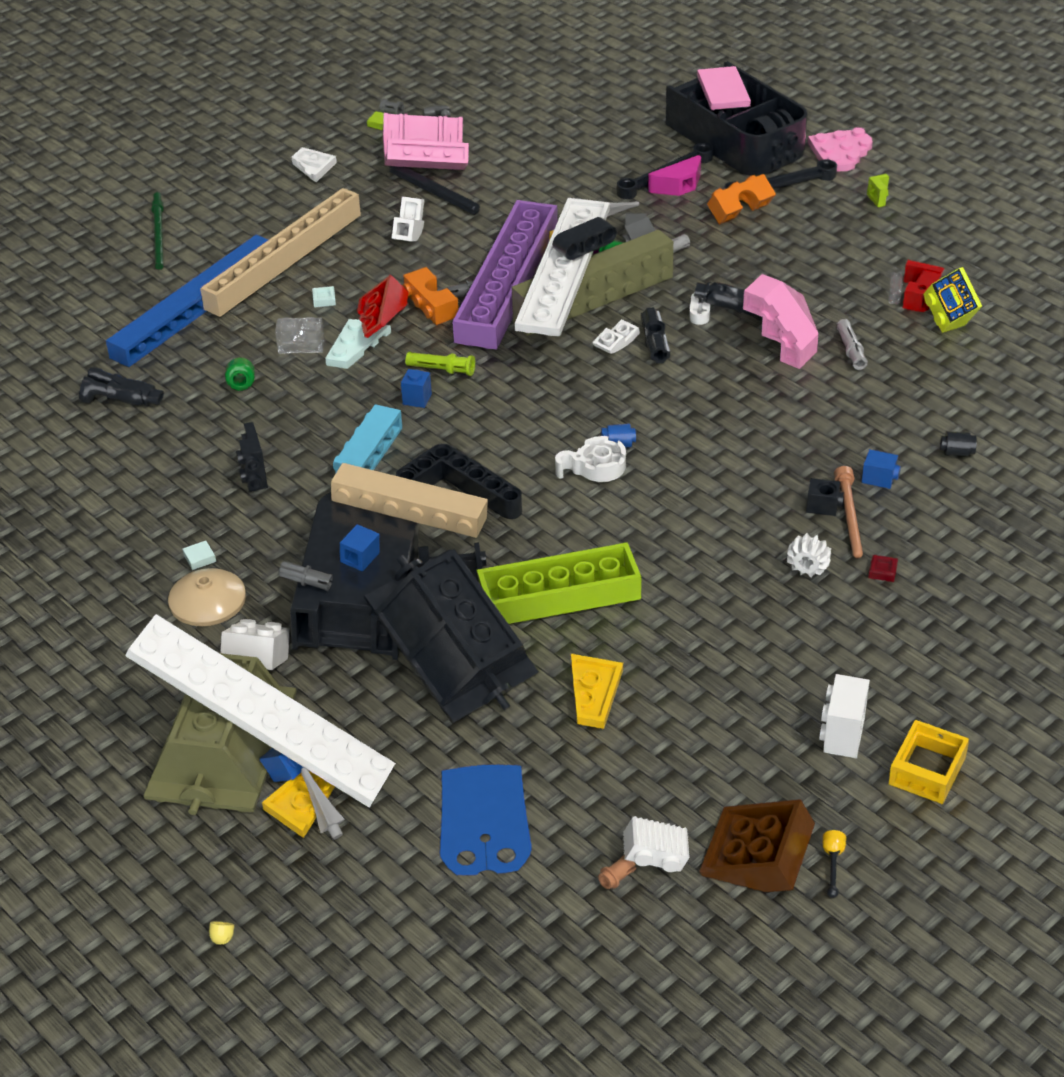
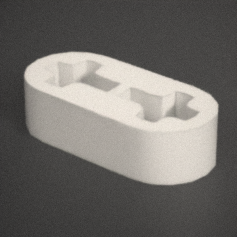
M693 293L690 303V321L698 325L706 324L710 318L711 304L703 302V298L695 297Z

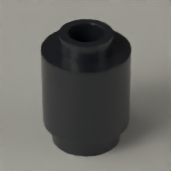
M946 431L945 436H941L940 450H944L945 455L968 457L969 454L975 455L977 436L971 435L970 432Z

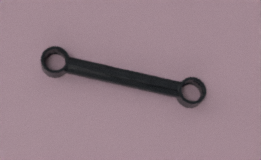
M706 142L697 143L693 147V152L635 179L622 178L618 180L617 196L621 199L635 198L637 190L648 185L649 173L699 155L701 156V163L711 162L713 160V145Z
M824 159L818 161L816 167L770 177L767 180L773 189L816 178L830 181L836 178L837 163L833 160ZM737 181L726 183L724 186V190Z

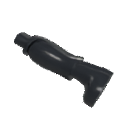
M709 281L707 284L697 282L694 296L703 298V302L717 307L732 309L740 314L745 313L757 320L763 321L762 316L743 310L745 289H739L719 282H713L711 285Z
M91 367L88 370V375L81 382L79 399L81 403L90 404L94 400L95 395L107 396V399H114L136 406L144 404V406L148 407L150 404L159 405L164 397V391L155 389L154 385L143 381L126 379L118 374L113 375L105 372L101 368Z

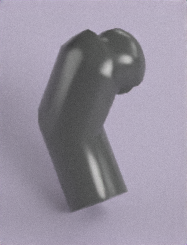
M447 105L423 108V115L450 117L451 110Z

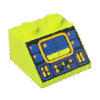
M963 267L931 284L923 294L927 306L930 307L934 315V321L942 333L965 326L982 307Z

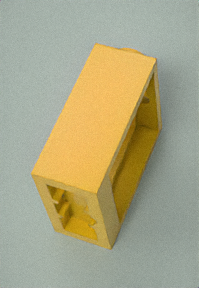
M915 720L891 765L889 785L943 804L966 758L969 738ZM919 746L953 758L946 775L944 776L908 763L915 747Z

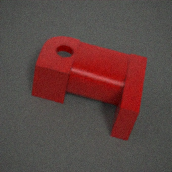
M908 260L904 274V282L908 283L904 292L903 308L917 312L929 310L930 307L927 306L923 294L931 284L940 280L944 268Z

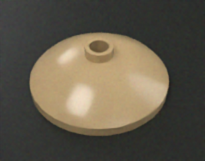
M206 568L193 571L178 580L170 590L168 603L171 613L179 621L193 626H211L222 623L236 615L245 603L246 591L243 582L235 574L222 569Z

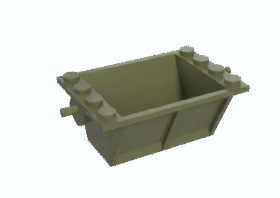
M219 653L294 700L297 692L296 688L279 686L258 657ZM185 693L143 795L144 799L190 806L188 811L190 815H196L199 806L212 809L237 810L239 812H254L268 774L259 759L272 747Z

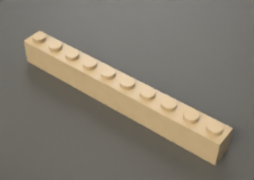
M342 188L201 287L204 310L221 317L361 216L359 194Z

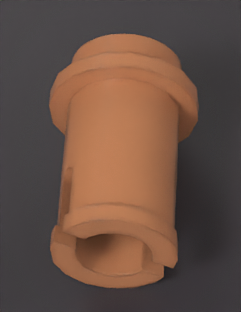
M623 855L610 867H603L598 875L599 882L606 889L617 888L622 879L636 870V867H634L636 865L635 862L625 860V855Z

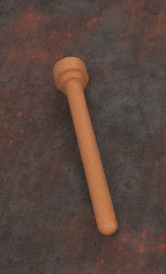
M841 466L834 471L835 481H840L841 491L844 492L843 502L852 554L855 558H861L863 551L851 485L854 482V473L852 468Z

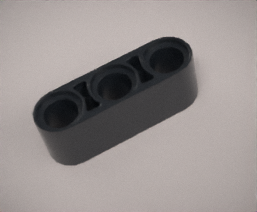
M596 217L557 234L552 245L565 258L574 260L612 243L617 236V229L602 217Z

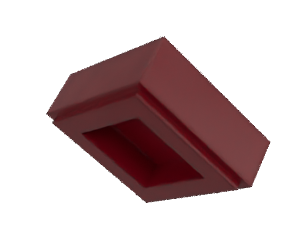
M873 555L869 578L894 582L898 558Z

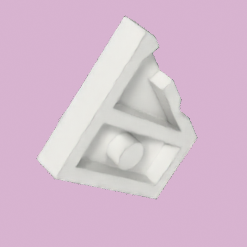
M303 147L292 156V164L315 182L337 163L336 156Z

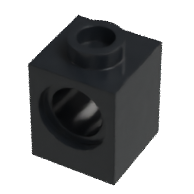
M811 478L806 513L836 516L837 507L843 506L844 492H839L840 481Z

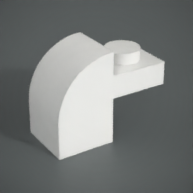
M402 197L400 218L394 217L393 239L418 240L424 226V220H422L424 199Z

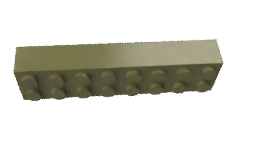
M658 229L592 255L567 320L673 278L674 241ZM533 279L512 286L514 324ZM523 332L526 336H529V335H531V334H534V333H525V332Z

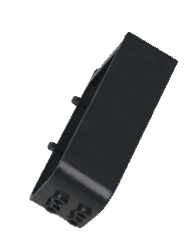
M728 61L724 62V67L735 66ZM737 66L738 73L751 100L749 107L711 110L698 78L676 87L666 86V125L695 144L700 142L710 143L713 145V155L738 172L749 176L765 175L790 163H794L803 157L805 153L807 110L802 105ZM779 109L787 111L794 120L790 124L763 135L745 133L749 120Z
M331 492L324 495L316 507L302 566L306 567L309 565L313 570L332 574L333 580L329 581L332 583L329 591L308 584L302 586L301 582L297 581L290 609L292 650H298L299 646L315 648L328 646L368 650L374 654L392 655V660H398L399 647L365 601L364 596L395 579L396 573L402 568L397 561L398 557L403 555L408 563L418 559L419 523L332 501ZM357 524L379 533L380 553L363 572L340 562V542Z

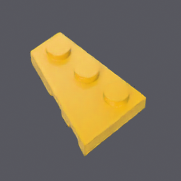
M571 654L577 724L604 729L623 673V663Z
M309 771L316 784L328 799L335 786ZM302 773L293 780H288L262 802L264 811L303 838L316 819V813Z

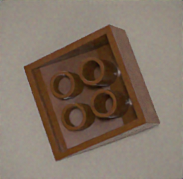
M801 799L724 807L699 872L704 877L764 892L793 890L815 823Z

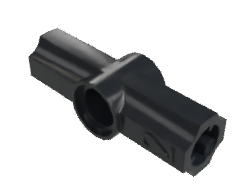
M654 307L646 308L641 313L645 346L649 350L651 360H654L656 364L664 363L670 358L665 324L662 322L660 311L655 310Z

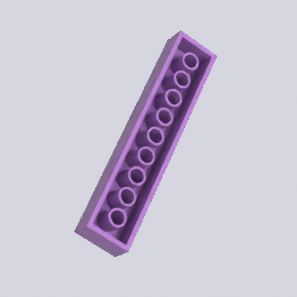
M522 200L516 201L453 320L454 343L497 350L513 318L512 286L533 278L549 244V231L554 230L558 222L557 205Z

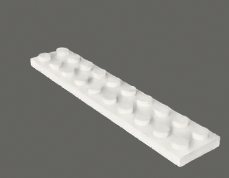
M567 199L515 321V331L545 334L548 336L561 335L593 251L574 260H568L553 248V240L557 234L593 218L602 217L606 220L610 210V202Z
M157 614L130 646L125 655L367 807H370L396 764Z

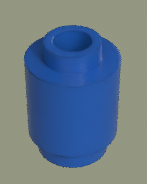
M630 424L607 425V428H601V436H607L608 441L618 443L619 440L625 448L632 447V442H636L635 428H631Z

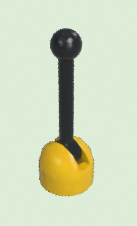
M830 830L823 834L822 845L825 852L831 855L830 887L827 889V895L830 898H836L839 895V890L836 888L837 855H840L845 850L846 835L838 830Z

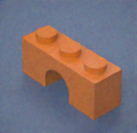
M764 174L757 177L752 175L742 183L735 182L725 190L720 188L714 191L707 205L718 224H722L736 218L743 209L739 200L746 202L751 210L754 211L768 205L776 193Z
M427 267L403 275L404 284L402 286L409 292L408 297L417 308L419 307L424 312L426 318L430 319L435 325L455 318L459 310L457 297L448 288L437 291V277Z

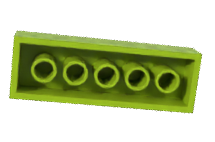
M628 542L477 570L478 583L508 624L641 599V574Z

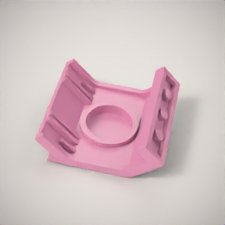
M384 113L382 138L385 166L465 170L468 165L469 143H462L463 117L450 118L447 116L432 117Z

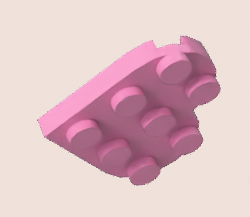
M859 127L853 130H838L832 133H818L808 136V144L819 161L824 159L835 161L837 163V171L854 169L855 164L860 163V157L866 156L867 151L872 150V138L865 133L863 128Z

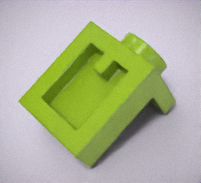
M887 174L869 177L867 196L877 207L886 205L889 176Z

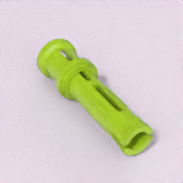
M407 352L405 361L406 366L443 369L449 374L459 372L466 373L468 376L474 374L476 363L475 357L472 355L460 357L454 353L448 356Z

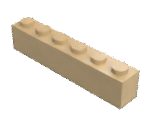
M346 463L341 464L331 481L332 501L475 538L478 537L487 519L488 499Z

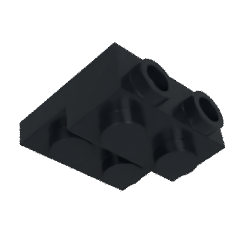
M253 422L244 423L245 433L241 434L242 440H238L240 450L236 451L238 464L243 465V469H239L241 482L247 483L249 492L266 489L268 484L264 459Z

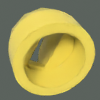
M210 922L209 935L212 942L226 944L232 939L234 933L233 923Z

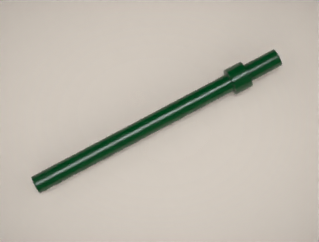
M156 192L153 194V202L151 203V210L154 213L155 268L162 270L164 267L162 232L164 204L161 201V194Z

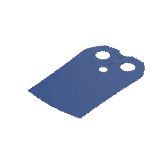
M476 765L443 770L440 857L442 861L456 875H478L479 872L484 870H492L497 874L518 871L525 864L532 851L521 766ZM483 834H488L491 837L486 842V848L485 842L480 840V836ZM510 848L515 852L516 856L513 861L503 863L497 859V853L501 849ZM462 851H471L475 854L476 858L472 864L466 866L458 863L457 856Z

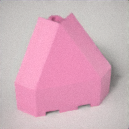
M763 274L760 275L744 290L743 310L763 317L762 336L780 342V361L800 369L817 352L819 334L805 298L801 293L782 281Z

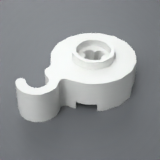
M607 436L589 438L585 440L584 446L578 448L577 452L561 451L555 456L556 476L563 478V469H571L574 474L582 475L592 481L608 482L617 479L626 469L625 446L619 440L618 443L608 441Z

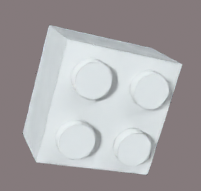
M242 619L222 632L221 653L258 657L267 670H273L288 660L290 628L281 627L282 624L276 622L258 625L255 620Z
M836 674L834 685L828 684L826 701H829L830 704L827 703L823 707L821 721L826 722V724L822 723L819 740L824 741V753L857 758L865 720L870 680Z

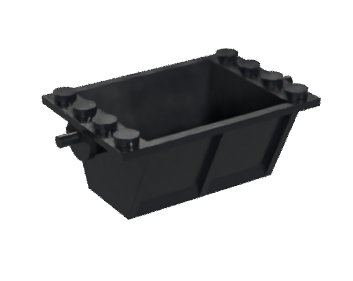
M450 549L426 563H423L421 559L408 563L403 555L398 557L397 561L402 568L396 573L395 579L366 594L364 599L451 723L454 724L495 699L504 711L507 710L510 704L503 694L538 674V670L528 658L522 642L455 549Z

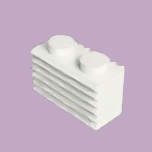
M635 816L632 817L623 832L624 859L633 861L637 865H652L661 867L667 872H681L689 859L686 827L665 825L664 822L643 820L642 817L637 818Z

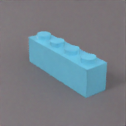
M375 404L371 411L365 415L361 425L355 429L351 439L345 443L344 449L339 456L335 457L333 462L335 473H337L342 463L374 470L402 430L401 410Z

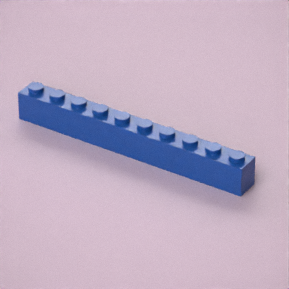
M259 235L253 236L108 338L106 344L109 358L130 367L204 314L206 310H204L200 288L267 242L268 239Z

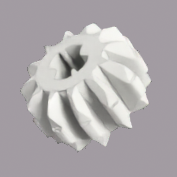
M806 533L803 537L797 536L789 545L787 562L792 564V570H799L800 575L807 573L810 577L815 575V573L821 575L830 564L831 548L826 547V540L819 541L818 535L812 538Z

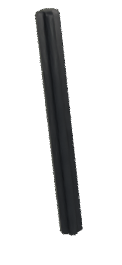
M390 166L392 174L472 215L480 212V205L447 187L407 167Z

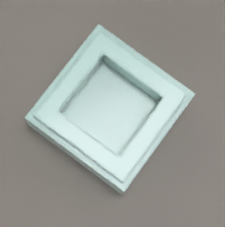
M333 286L312 289L314 307L336 305Z
M207 541L183 548V554L192 570L216 562L215 555Z

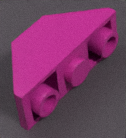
M698 155L649 173L648 191L656 194L680 196L696 190L701 175V156Z

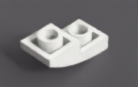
M621 319L612 330L606 328L593 341V345L610 354L615 353L631 343L640 334L639 327Z

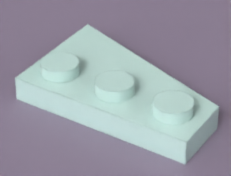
M349 319L326 356V365L348 369L364 355V351L368 347L376 346L379 343V338L388 336L391 333V326L385 325L369 338H366L362 330L363 323L357 319Z

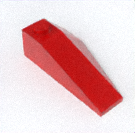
M392 275L388 276L359 299L357 312L361 315L359 319L363 323L362 330L366 338H369L384 327L398 312L407 306L409 292Z

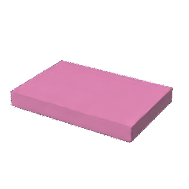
M736 66L697 70V77L711 110L750 106L751 100Z

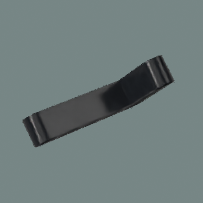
M448 444L433 446L396 472L398 477L435 485L444 479L466 494L488 499L487 507L506 519H516L523 512L522 493L519 488Z

